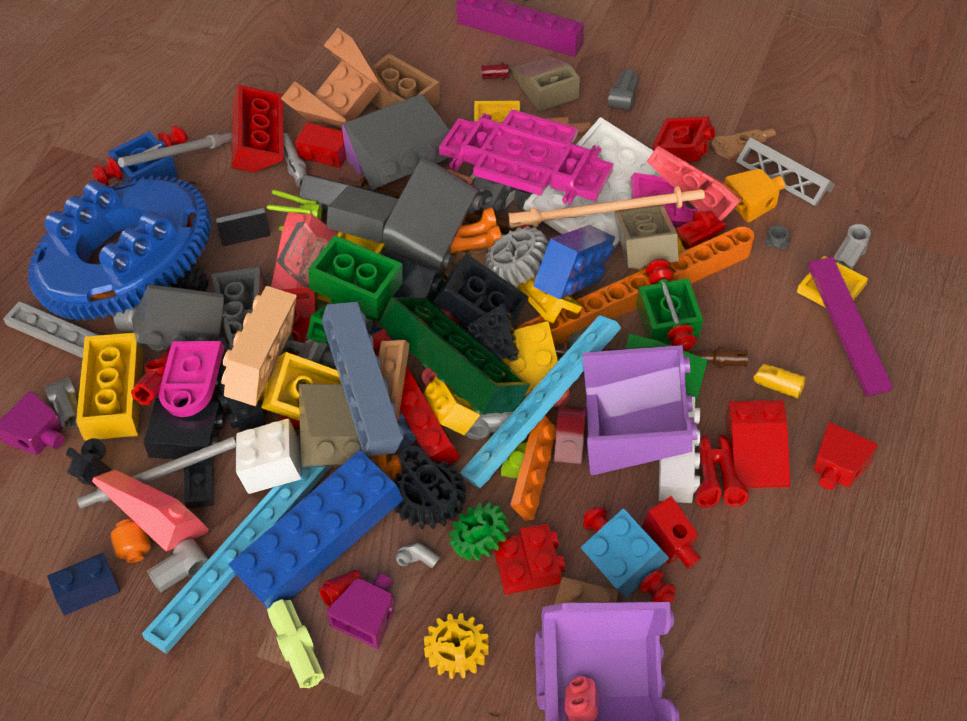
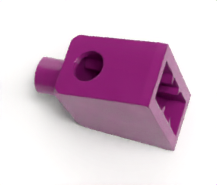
M31 391L0 419L1 442L31 454H40L47 445L54 449H59L65 441V436L60 433L62 425L57 414Z
M378 574L372 584L362 579H356L327 610L329 626L378 649L395 609L394 597L388 592L393 584L392 580L384 574Z

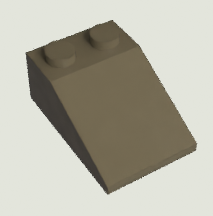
M663 205L614 211L622 251L628 268L642 269L656 259L667 260L670 264L671 262L679 261L677 232Z
M299 384L301 468L341 467L359 450L362 451L342 385Z

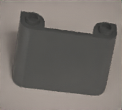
M422 158L384 227L383 241L386 251H394L442 272L450 269L453 263L450 246L467 213H474L481 208L483 203L481 191L433 161Z

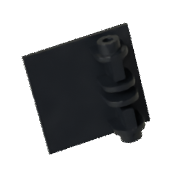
M504 304L465 326L466 332L500 360L507 358L509 362L518 360L520 352L514 342L516 340V336L513 334L515 331L511 325V315L505 310Z

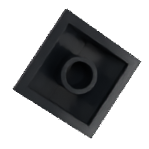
M264 208L216 218L222 247L270 236Z

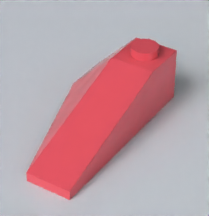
M112 470L93 477L92 482L165 551L175 548L186 539H196L207 534L209 531L178 499L122 472Z

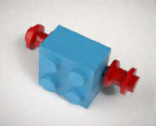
M604 507L590 509L584 515L583 527L587 531L594 530L596 534L580 548L625 597H628L639 586V591L642 594L650 593L653 596L651 602H670L671 604L676 597V587L672 583L666 585L662 581L664 573L661 570H657L669 557L624 508L610 521L606 519L608 511Z

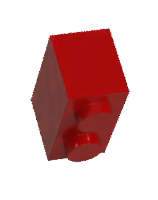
M307 122L295 140L299 157L305 160L341 168L346 159L342 131Z

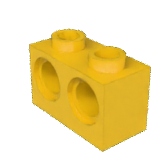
M437 376L428 384L423 393L439 423L462 435L467 433L480 416L479 413L472 409V405L467 400L457 396L454 393V389L440 381Z

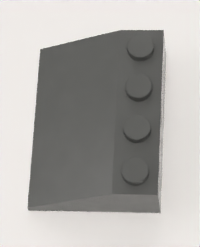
M422 94L343 124L372 190L413 174L422 158L433 161L436 164L450 158L439 154V146L450 129Z

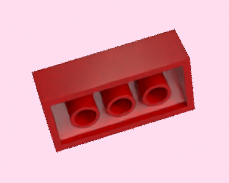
M238 84L232 102L231 168L257 172L283 161V100L281 99L283 94Z

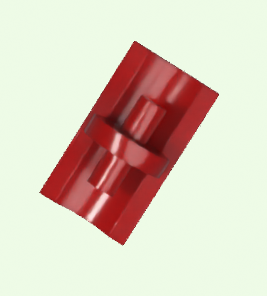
M711 210L707 212L698 211L694 213L691 221L676 228V232L682 239V245L688 250L703 241L717 237L718 233L726 229V224L718 220Z

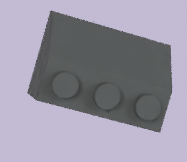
M148 284L132 318L136 343L171 347L172 341H213L217 339L220 334L224 295Z

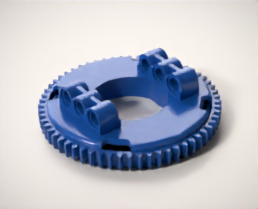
M150 176L148 179L142 177L138 181L134 178L131 183L125 180L123 185L120 186L116 183L115 187H109L99 181L89 182L84 187L83 196L70 197L64 205L63 212L53 211L47 216L45 220L47 234L41 236L43 241L36 244L38 248L33 250L35 255L30 257L32 262L28 263L30 269L27 271L30 275L27 277L30 280L28 282L31 286L30 289L38 301L50 312L71 320L75 318L80 321L83 318L88 321L91 317L97 320L99 316L106 319L109 314L115 317L117 312L124 314L125 310L129 308L134 310V306L139 305L148 284L169 287L172 283L177 284V279L179 277L184 278V272L190 271V265L196 264V258L201 257V251L205 250V244L209 241L208 237L211 235L210 230L212 228L211 214L202 194L193 185H189L187 181L185 183L182 179L177 181L175 177L170 180L169 176H166L164 179L161 176H158L156 179L153 176ZM194 212L197 218H193L192 228L187 227L188 215ZM125 229L116 244L109 243L102 248L99 254L101 264L88 263L90 255L96 248L116 232ZM114 290L117 295L93 302L89 300L94 294Z

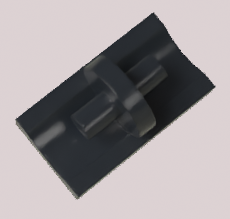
M96 438L89 439L83 444L81 454L69 447L66 456L72 459L67 473L78 478V481L83 484L96 487L92 482L93 477L111 471V468L101 461L106 454L105 444Z

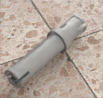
M283 133L284 158L288 164L287 169L289 174L294 177L297 187L301 188L303 175H308L306 172L307 167L305 162L300 159L290 135Z

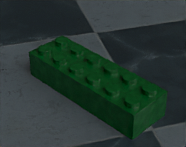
M390 298L378 323L386 330V334L389 337L407 341L410 344L409 353L414 354L420 360L421 365L436 373L440 381L452 387L457 396L467 400L472 405V409L482 415L489 413L503 414L504 412H514L530 386L528 382L427 298Z

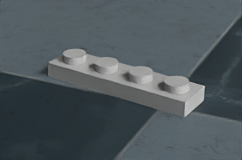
M20 301L3 318L7 326L83 358L85 337L100 336Z

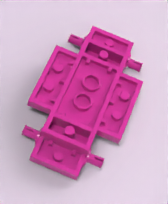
M511 109L503 123L492 121L489 114L486 115V113H483L477 122L458 118L439 146L440 155L454 158L449 164L452 170L454 168L455 171L459 170L463 162L474 164V176L542 196L551 181L550 188L566 192L562 201L564 204L568 202V205L572 204L575 196L596 201L613 172L614 163L598 158L602 151L599 146L596 148V145H593L591 149L572 144L577 137L578 128Z

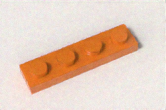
M546 416L530 431L510 504L524 521L534 520L556 438V427Z

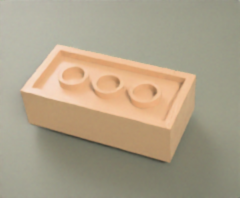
M266 286L262 294L255 297L252 313L248 312L246 314L242 332L237 331L233 342L234 347L232 350H227L223 360V365L226 366L222 377V384L225 385V397L256 406L272 374L276 358L281 355L292 333L297 295Z

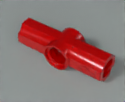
M170 348L159 359L151 360L145 364L146 374L131 390L132 398L137 400L140 405H150L159 394Z

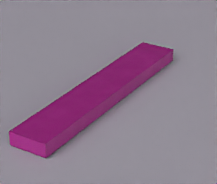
M829 257L809 262L808 269L865 397L891 391L893 386L834 258Z

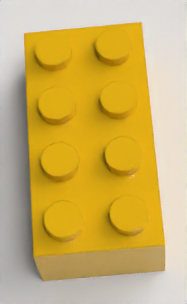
M134 333L87 336L84 339L76 420L84 441L92 438L109 439L138 436L140 403L132 398L131 390L142 378L144 351L141 343H136Z

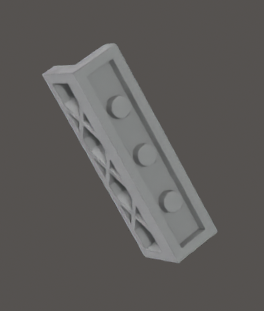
M751 137L736 160L738 164L749 170L758 169L756 167L761 166V169L766 174L765 164L777 163L779 173L768 175V177L771 179L781 176L785 182V190L816 207L825 192L831 193L835 186L833 182ZM751 149L758 153L759 162L749 164L744 161ZM790 173L797 174L799 184L786 185L784 175ZM815 184L820 187L814 199L806 196L804 186ZM796 188H801V192H799V191H797V190H795V189H796Z

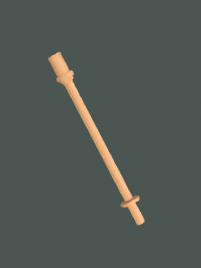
M677 186L674 188V193L542 212L536 210V208H530V211L508 213L510 229L523 227L524 225L538 227V224L542 221L675 203L677 208H681L682 202L704 199L705 195L703 189L681 192L680 187Z

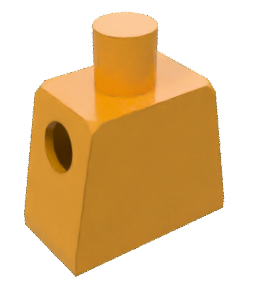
M762 169L725 177V184L742 199V202L735 209L747 223L773 209L777 205L780 190L785 188V182L781 176L770 179Z

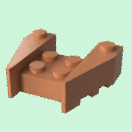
M337 28L323 46L340 61L339 65L315 95L294 81L281 99L308 122H317L327 127L342 129L344 123L356 119L379 90L387 96L390 92L369 61L365 51L352 37Z

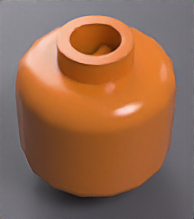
M132 519L118 522L116 528L111 532L115 556L119 559L127 560V563H136L143 560L144 555L151 550L150 536Z

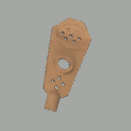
M773 128L764 131L755 129L725 137L722 135L712 140L711 147L718 155L730 160L741 154L750 137L763 144L766 142V138L775 136L776 133Z

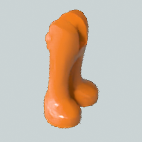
M492 207L483 210L480 221L461 225L450 246L451 255L466 250L488 249L494 246V241L502 238Z

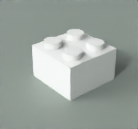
M289 418L237 433L236 473L248 494L301 479L300 440Z

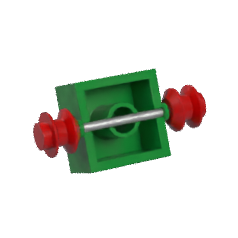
M662 259L653 260L645 270L646 274L650 276L649 283L651 285L639 287L636 302L646 336L649 339L662 343H671V346L682 345L683 351H689L696 343V338L700 337L703 318L689 278L670 281L674 274L673 271L669 270L671 266L669 261Z

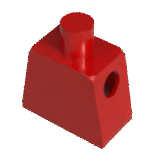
M829 422L814 466L815 473L822 475L819 479L820 486L827 490H833L837 483L845 487H851L873 461L878 444Z
M672 496L648 511L642 529L669 557L666 563L671 564L680 559L687 569L694 567L701 560V557L693 549L698 533Z

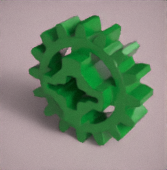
M489 502L484 507L482 503H478L477 509L473 510L470 506L466 515L460 514L461 520L452 524L455 530L449 532V536L452 538L449 543L460 558L464 557L467 561H470L474 557L477 561H480L482 554L490 557V550L493 548L499 550V541H506L507 538L503 533L510 530L507 526L509 520L499 506L494 507Z

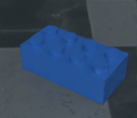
M587 225L551 238L533 287L558 299H562L598 281L600 282L606 272V268H604L606 260L612 256L615 245H613L615 236Z

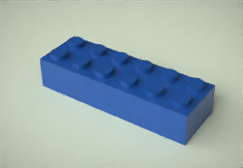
M359 450L228 565L243 584L268 609L276 601L281 599L291 600L402 502L403 498L397 485Z

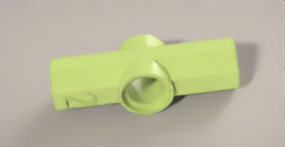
M281 599L274 602L267 611L273 628L278 635L276 638L286 662L289 661L299 687L311 688L317 685L324 678V675L314 654V646L305 625L302 626L291 600Z

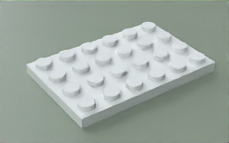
M600 117L576 144L591 149L593 145H596V148L599 146L602 151L598 158L614 163L613 172L598 199L593 201L575 196L571 205H568V202L564 204L562 198L566 192L550 188V181L542 196L532 194L525 202L523 209L530 211V208H536V210L542 212L631 199V176L634 172L662 177L646 162L654 151ZM614 211L543 221L561 234L591 225L615 236L613 242L615 247L620 242Z

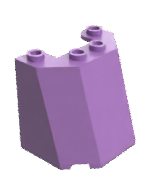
M682 345L583 353L590 475H597L692 452V440H698L694 417L688 416V412H693L692 395H686L685 373H690L689 356L684 357Z
M670 602L561 603L543 607L541 613L542 631H537L535 636L537 704L539 710H545V721H569L565 712V690L571 680L580 676L593 679L599 692V714L594 721H679L678 707L673 704L671 699H663L662 692L665 690V678L661 673V660L663 659L664 650L659 635H666L674 625V614L670 609Z

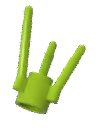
M272 190L274 195L304 205H301L300 208L267 205V209L311 214L321 221L322 206L317 204V201L306 200L291 194ZM280 226L279 230L282 231L284 226Z

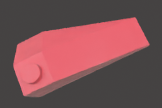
M659 146L646 161L674 188L679 186L681 192L703 189L704 199L688 202L698 211L707 212L711 210L720 221L728 217L742 202V199L724 182Z
M288 212L282 230L271 287L275 289L308 288L309 267L332 237L338 233L328 229L326 224L311 214Z

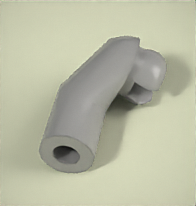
M421 543L405 545L398 550L396 555V562L401 566H408L409 563L420 560L432 569L440 559V556Z

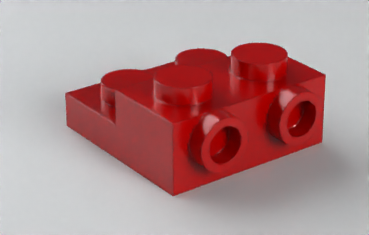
M709 116L666 118L652 146V150L654 151L659 146L686 162L700 161L702 155H707L709 140H714L715 128L711 125Z
M548 523L520 528V535L506 537V541H499V550L493 548L504 595L559 585L561 583V573L565 572V563L562 555H556L555 548L559 547L558 537L555 530L550 531Z

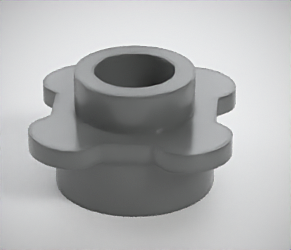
M776 225L767 229L766 234L768 238L765 239L766 246L781 249L789 247L788 238L791 237V233L785 227Z

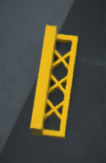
M533 278L527 280L526 284L522 282L516 287L529 297V303L545 320L554 323L562 308L577 314L582 308L571 295L558 299L533 287L535 282Z

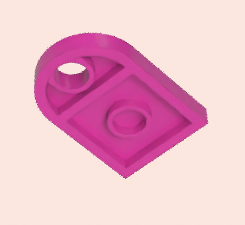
M635 172L631 176V199L674 193V187L663 177ZM685 201L682 202L681 208H677L675 203L663 204L673 226L680 227L691 221L694 213L698 212L695 207L694 209L688 208L685 205Z
M172 341L159 389L160 402L169 413L177 417H188L200 412L207 406L214 392L225 348L221 341ZM189 398L186 405L178 407L182 399Z

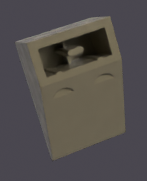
M546 56L509 69L538 112L579 98L580 77L570 64Z

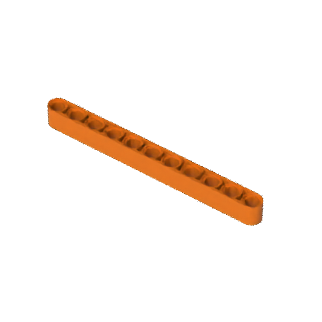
M737 227L679 253V261L671 262L669 270L673 271L674 274L670 281L689 278L690 284L747 259L752 252L754 232L747 227ZM646 269L577 299V303L582 307L578 314L562 308L554 323L549 322L554 346L563 343L564 340H569L583 334L599 315L613 320L637 309L636 302L639 287L651 285L649 283L650 276L646 274ZM539 316L523 323L518 329L547 322V320Z

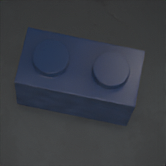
M104 552L47 575L54 597L64 616L120 592Z

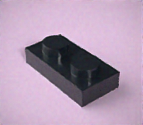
M212 457L184 468V502L187 509L215 505Z

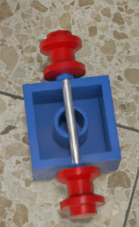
M174 125L171 127V133L167 135L164 132L158 133L159 141L148 131L108 151L110 158L107 159V165L101 167L96 164L93 166L92 176L94 180L109 186V180L114 177L123 183L125 180L131 183L134 178L138 181L142 177L148 179L150 176H153L154 179L158 176H161L162 179L169 176L170 180L173 177L177 178L172 156L126 167H120L118 159L186 143L188 136L185 130Z

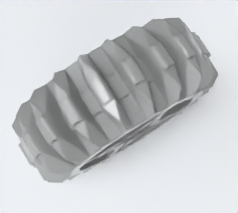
M526 226L524 229L518 227L516 231L510 230L507 235H502L501 239L494 241V246L488 248L489 253L485 255L486 261L484 264L488 269L515 287H518L522 282L526 284L527 280L535 279V275L538 274L549 244L548 239L536 227L530 228Z

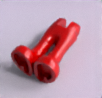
M708 434L700 436L698 453H700L703 482L695 492L697 505L709 508L717 505L721 499L722 491L715 465H719L721 468L725 504L730 507H738L745 504L749 499L748 490L736 475L728 438L726 435L718 434L717 449H711Z

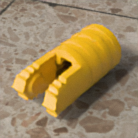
M762 364L753 376L754 382L796 399H799L806 381V376Z

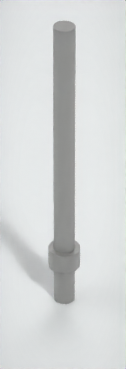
M215 133L208 135L204 139L120 157L118 164L120 167H126L207 147L210 149L217 148L224 143L231 142V133L221 135Z
M233 436L135 475L132 478L145 484L236 447V439ZM98 487L97 491L77 498L81 509L100 501L105 503L111 500Z

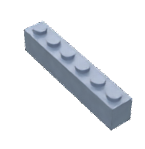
M358 302L327 304L321 321L362 452L366 456L396 453L401 441H403V428L397 423L395 404L393 401H390L388 384L386 379H383L380 371V359L378 356H375L373 338L366 329L365 314L360 311Z

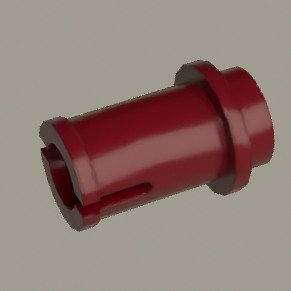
M501 62V65H482V79L502 78V80H505V78H509V64Z

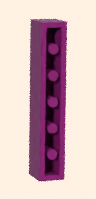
M458 0L456 3L458 24L576 57L584 43V23L503 0Z

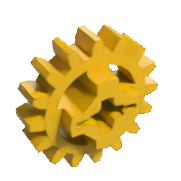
M463 613L459 614L458 619H453V616L448 614V621L446 622L440 618L436 619L437 628L429 626V636L424 637V645L426 646L424 653L425 657L429 658V666L432 668L438 665L439 675L443 674L445 670L449 671V678L451 679L455 676V672H459L462 678L466 677V670H470L475 674L477 672L476 664L484 665V655H489V645H487L489 639L488 634H483L484 626L482 624L475 626L474 617L465 621Z

